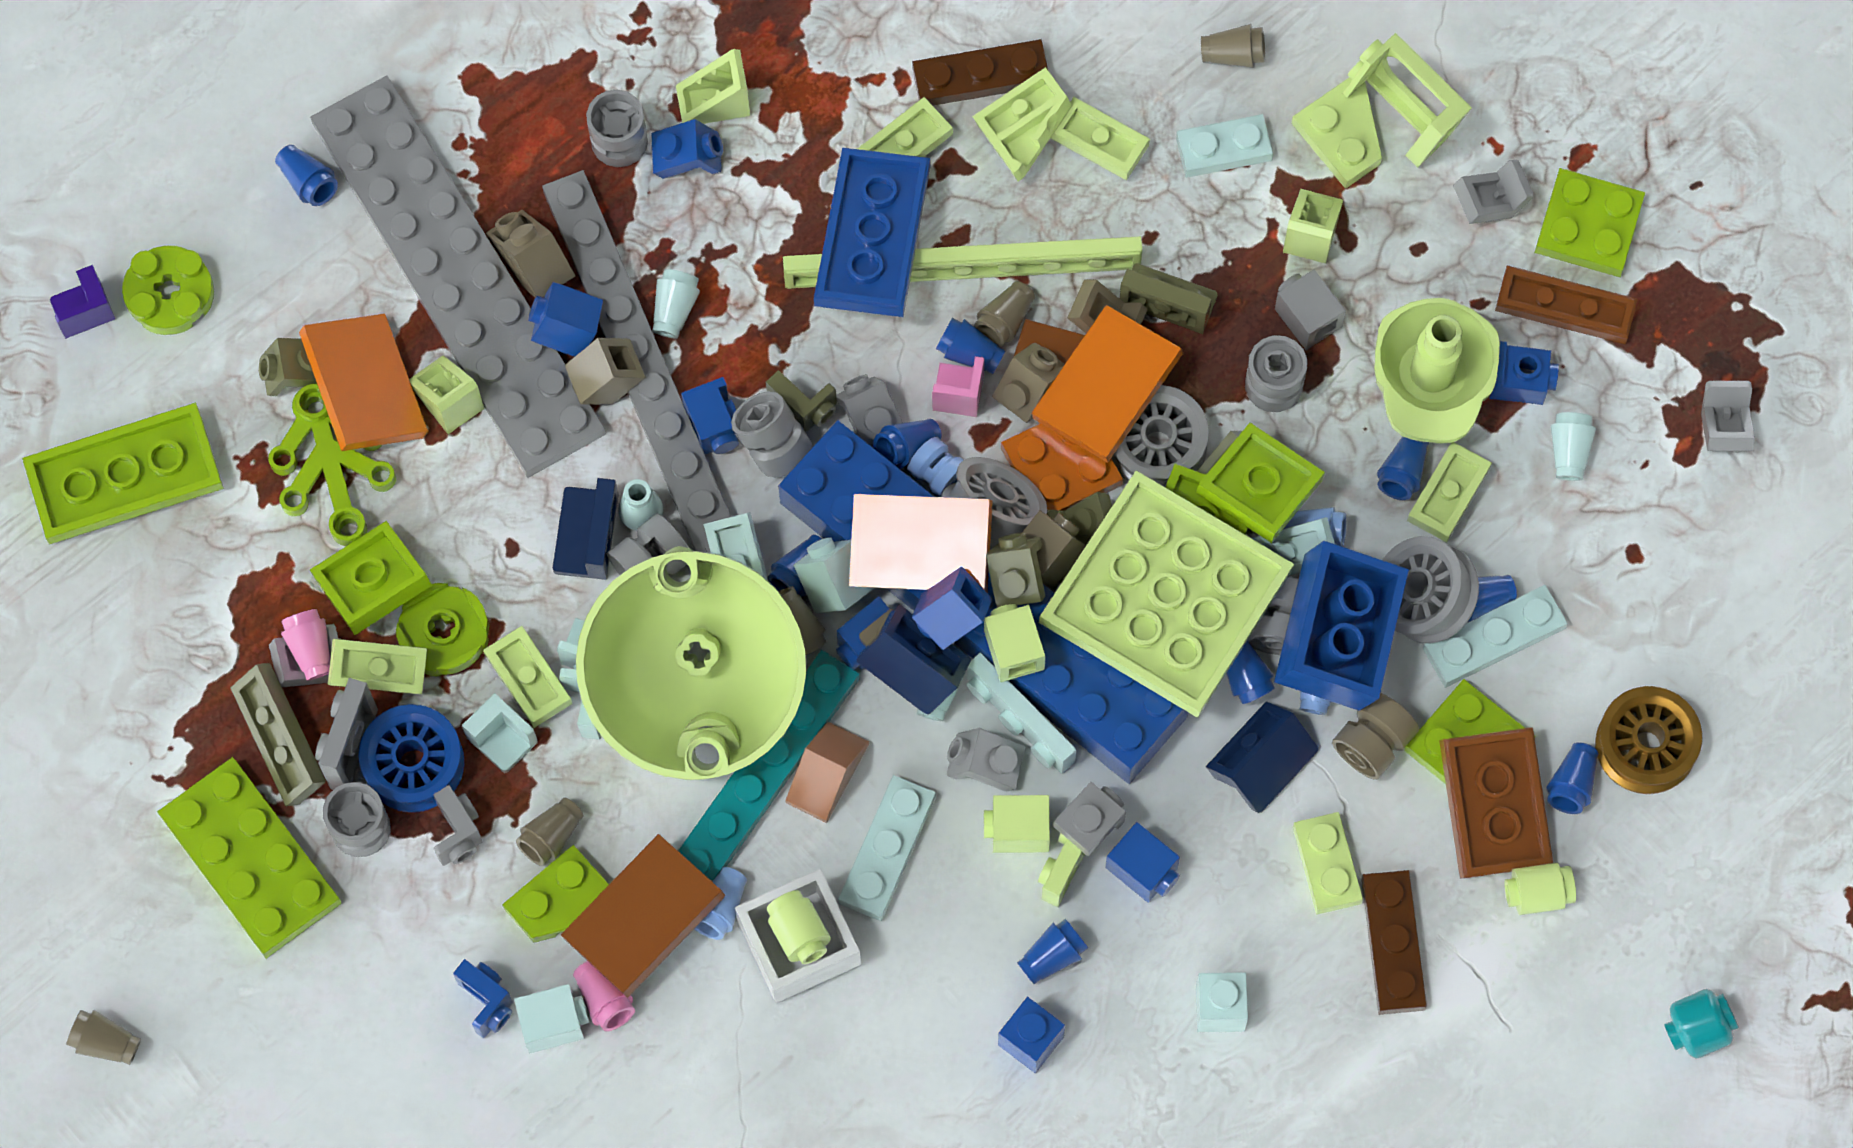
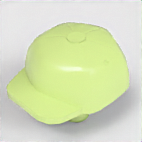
M1431 298L1410 302L1391 311L1382 319L1378 328L1374 370L1376 384L1383 393L1388 420L1396 432L1412 440L1431 443H1452L1464 438L1475 424L1482 402L1492 393L1497 378L1500 342L1497 330L1489 321L1473 309L1445 298Z

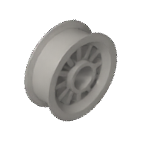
M1161 385L1136 421L1137 423L1134 424L1128 433L1130 436L1125 437L1112 456L1115 466L1125 480L1129 481L1134 472L1138 471L1165 487L1174 464L1197 471L1203 464L1209 438L1206 416L1200 405L1187 393L1177 388ZM1158 410L1165 411L1164 415H1158ZM1150 411L1149 418L1145 415V412ZM1172 414L1177 416L1174 420L1170 419ZM1153 432H1162L1170 440L1165 444L1156 445L1151 443L1147 436ZM1143 456L1146 457L1144 463L1139 460ZM1166 459H1169L1172 464L1167 465ZM1153 461H1158L1159 466H1152Z
M971 457L963 460L957 468V483L947 486L941 495L943 498L990 499L993 501L990 548L998 544V539L1002 536L1022 533L1039 510L1047 514L1046 501L1034 483L1009 465L985 457Z
M1418 536L1399 543L1386 554L1383 561L1409 569L1396 623V632L1402 633L1406 637L1420 643H1436L1450 638L1464 627L1474 612L1479 594V581L1476 569L1464 553L1449 547L1439 539ZM1428 585L1427 591L1422 595L1424 588Z

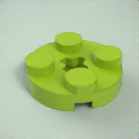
M168 245L152 248L149 251H140L131 259V266L126 271L123 279L122 294L128 311L145 329L156 334L174 335L192 328L193 322L198 320L202 314L204 316L207 314L214 299V285L210 272L198 253L183 247ZM167 281H173L174 285L180 286L179 291L171 293L170 299H163L162 293L157 291L158 287Z
M433 583L431 587L402 606L403 611L396 625L398 643L400 646L427 648L424 673L429 676L437 677L442 674L449 675L465 670L488 647L489 623L485 609L480 600L471 591L463 587L460 589L448 586V583ZM442 619L445 624L451 622L455 624V627L450 630L451 635L445 639L441 636L433 637L430 634L436 630L434 622Z

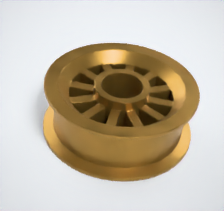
M1655 686L1633 688L1615 698L1605 711L1596 733L1595 749L1599 753L1597 758L1608 777L1624 789L1640 794L1665 792L1681 783L1690 773L1701 751L1702 728L1693 708L1678 694ZM1647 710L1654 711L1652 717H1648ZM1633 712H1636L1637 718L1632 714ZM1660 714L1666 716L1667 719L1661 721L1659 719ZM1620 721H1622L1626 726L1621 725V724H1618V723H1619ZM1673 724H1674V725L1676 726V728H1677V729H1674V730H1669V728H1670ZM1642 732L1652 733L1659 740L1660 746L1657 748L1643 746L1639 742L1637 734ZM1629 750L1624 756L1620 753V751ZM1672 755L1678 756L1679 758L1676 760ZM1633 759L1638 761L1637 767L1630 763ZM1660 762H1661L1666 768L1661 769ZM1645 763H1649L1651 770H1644Z

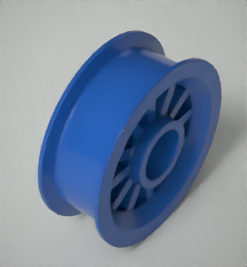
M408 704L391 708L377 716L370 723L360 742L359 764L367 785L378 793L383 804L398 811L421 812L438 806L433 794L450 785L453 792L456 790L464 771V753L456 730L445 716L426 706ZM415 728L421 729L418 736H415ZM407 729V736L402 737L399 732ZM433 733L435 737L429 740L431 734ZM391 736L396 740L394 744L387 741ZM442 746L445 748V750H438ZM383 750L390 754H380V752ZM417 750L423 753L422 760L415 766L407 767L400 764L402 756L408 751ZM443 762H444L443 767H441V766L435 764V763H443ZM381 766H387V767H385L384 769H382L381 771H379V767H381ZM429 773L436 776L432 781L427 776ZM395 777L392 783L388 782V780ZM406 780H408V789L402 788ZM422 780L425 785L417 788V781Z

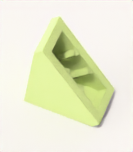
M732 49L675 85L682 123L696 119L706 124L750 116L748 90L740 50Z
M1300 189L1288 222L1283 253L1326 264L1343 200Z
M444 355L409 379L413 391L447 434H450L484 410L480 391L474 379Z

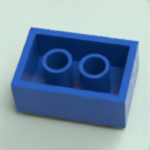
M1322 541L1305 553L1274 683L1358 711L1378 700L1409 569L1327 541Z

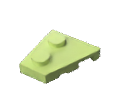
M1045 67L972 117L1019 182L1025 177L1072 105L1067 95Z
M1350 77L1292 117L1291 123L1345 189L1378 167L1382 160L1366 83L1364 82L1348 98L1342 94L1352 81Z

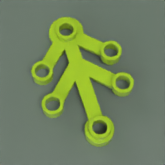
M310 384L304 386L295 394L292 410L296 419L281 444L270 451L268 460L276 474L286 476L293 473L298 464L295 453L312 430L316 445L291 486L281 492L279 501L283 511L289 516H300L305 513L309 505L307 495L323 471L334 508V513L329 518V530L333 539L338 544L347 546L367 533V524L363 514L358 509L352 507L341 465L366 477L371 487L379 492L390 490L395 485L396 475L393 467L388 462H376L355 450L341 451L339 443L333 439L330 428L332 424L317 384ZM314 402L323 404L322 410L318 413H310L308 411V407ZM382 445L366 447L363 449L367 451H375L379 449ZM280 455H289L291 457L290 462L285 466L275 464L276 459ZM379 471L390 473L389 478L384 482L374 480L375 474ZM293 495L302 497L301 503L296 507L286 505L288 498ZM347 524L357 526L356 532L349 536L343 535L341 530Z

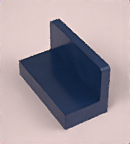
M597 478L596 489L565 487L552 567L554 574L607 580L609 567L607 552L611 550L619 497L616 480Z
M898 604L889 613L878 636L859 654L857 663L924 714L929 715L958 688L972 659L953 644L942 650L932 639L925 637L920 632L915 620L912 618L913 614Z
M1266 701L1205 767L1214 779L1236 788L1251 810L1261 813L1318 752V746L1294 713Z

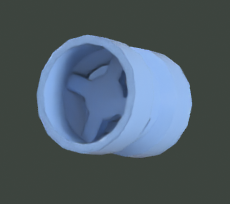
M933 437L917 450L907 469L917 480H926L930 484L931 492L937 497H941L947 486L957 483V468L964 459L953 457L948 451V446L938 437Z

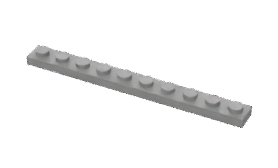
M584 170L542 186L543 193L586 294L603 300L599 325L604 337L627 338L632 342L646 378L632 388L628 394L694 551L711 553L703 524L731 516Z

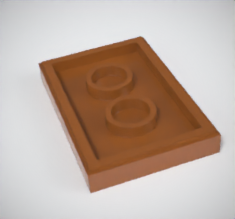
M1533 727L1439 740L1460 879L1512 872V869L1553 863Z
M657 834L569 925L561 936L628 998L726 895L660 834Z

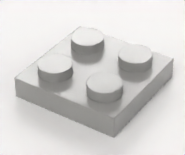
M352 678L348 679L345 690H338L331 707V717H334V721L329 734L323 733L321 735L315 754V759L319 760L318 764L331 790L342 784L353 782L359 765V746L362 736L370 723L375 719L378 711L367 683Z

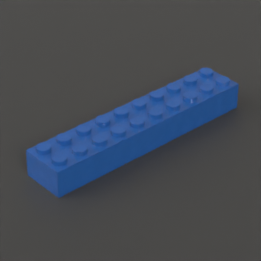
M839 420L833 424L778 485L780 504L822 538H832L833 542L851 540L854 494L934 497ZM990 572L988 577V595L992 598L985 617L991 616V611L997 608ZM1043 584L1045 598L1041 602L1017 605V607L1030 606L1045 653V670L1008 681L1044 717L1126 783L1130 784L1186 720L1188 712L1040 624V615L1055 594ZM887 589L913 611H915L921 594L926 591ZM984 621L954 642L956 646L972 659L981 653L995 667L984 633Z

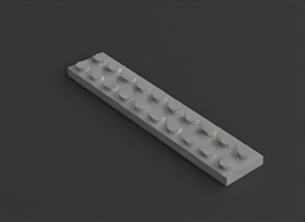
M386 75L310 116L314 128L461 370L473 378L478 385L484 408L526 477L533 476L606 435L605 428L590 404H580L565 363L557 350L531 341L534 323L528 321L531 310L530 306L389 77Z

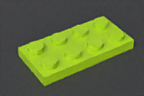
M196 402L22 458L43 531L49 545L224 489Z
M233 757L157 811L265 959L342 904L339 897Z

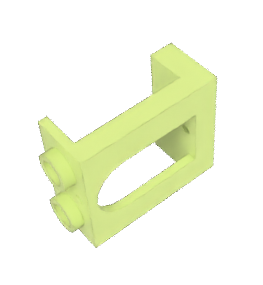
M1395 33L1384 44L1377 39L1359 57L1360 61L1347 74L1352 81L1342 94L1348 98L1359 86L1367 81L1421 134L1405 155L1418 168L1449 138L1472 107ZM1387 57L1398 59L1447 108L1436 116L1392 72L1388 65Z

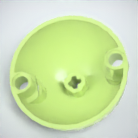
M678 546L668 550L663 555L650 558L629 568L613 580L598 596L586 616L578 640L576 654L577 684L582 703L592 724L604 740L622 757L642 769L665 777L685 780L709 779L730 774L752 764L767 753L785 734L796 715L803 696L806 677L805 648L800 628L790 607L777 589L763 576L743 563L725 556L693 551L690 548ZM672 560L686 562L690 567L691 577L684 582H677L671 579L667 573V563ZM694 642H700L702 649L710 650V653L706 654L704 661H698L696 654H688L687 650H691ZM702 743L713 745L718 750L719 760L711 764L701 762L696 757L695 747Z

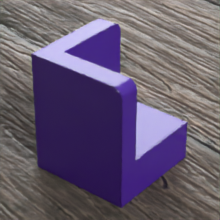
M93 264L76 271L81 283L80 286L50 298L55 312V319L65 339L115 320Z

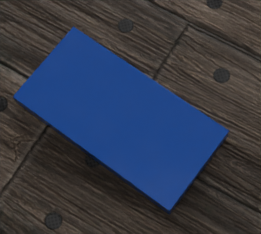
M842 148L814 293L815 307L904 317L930 172V158Z

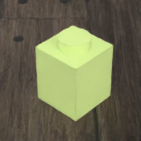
M1016 604L1004 605L991 611V616L985 617L984 633L1000 682L1045 670V653L1029 605L1019 608Z
M993 795V810H984V838H993V853L1049 852V795Z

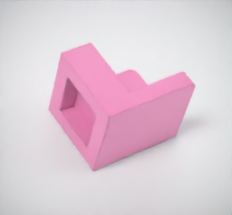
M975 356L973 368L946 363L939 364L937 381L933 386L932 392L933 411L977 417L984 379L983 357Z

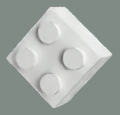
M821 868L735 907L738 924L775 1003H779L861 965L860 950ZM795 890L800 891L803 898L810 899L831 937L830 942L825 946L827 952L821 958L809 964H802L801 961H789L768 923L770 917L767 911L768 905L779 896Z

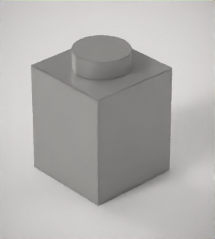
M1315 269L1303 277L1300 274H1295L1280 285L1275 310L1305 350H1308L1343 326L1346 310Z

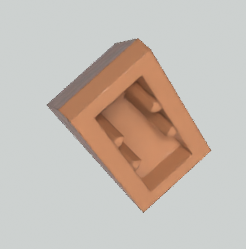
M827 722L805 748L785 802L827 823L864 755L869 741Z

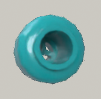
M1710 989L1700 990L1672 1003L1670 1007L1672 1021L1664 1024L1675 1050L1685 1047L1688 1054L1693 1058H1701L1730 1045L1733 1041V1030L1739 1028L1724 994L1716 996Z

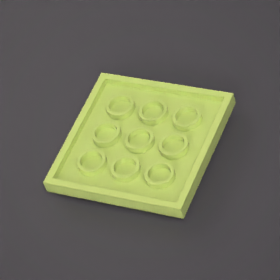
M1135 471L1040 615L1039 623L1198 718L1288 578L1294 564L1142 473Z

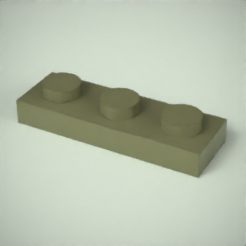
M256 664L230 688L285 806L300 805L321 787L326 780L271 664Z

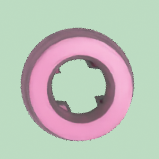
M317 609L304 611L283 619L282 624L285 631L281 635L301 671L304 672L306 681L328 675L330 652L326 623L324 618L320 619Z
M588 961L581 964L574 971L573 977L577 981L578 988L594 1025H600L604 1031H612L621 1027L632 1018L635 1009L632 1006L633 997L631 995L627 998Z

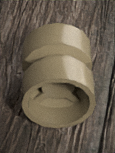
M1380 693L1378 700L1357 711L1358 722L1348 721L1332 741L1334 749L1351 767L1373 780H1378L1395 759L1393 750L1403 751L1420 729L1415 719L1404 707Z

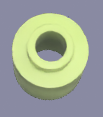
M1558 863L1515 868L1512 869V878L1505 879L1504 881L1507 904L1509 907L1516 906L1519 915L1565 909V904L1576 902L1575 880L1570 866L1560 867Z
M795 890L779 896L768 905L767 911L770 915L768 923L789 961H801L802 964H809L818 960L827 952L825 946L830 942L831 937L809 898H803L801 892Z

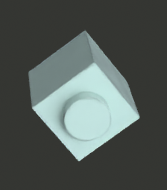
M832 538L821 539L811 544L807 548L808 554L793 565L815 613L846 610L874 589L849 586L851 540L833 542Z
M1246 973L1198 974L1196 983L1197 1032L1245 1031L1248 1020Z
M569 984L514 998L529 1054L584 1039L581 1025L589 1023L583 996L573 997Z

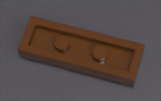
M1042 39L912 61L918 100L925 97L932 106L1005 94L1045 67L1048 70Z
M1409 870L1363 874L1361 882L1378 1015L1425 1011L1427 1004Z

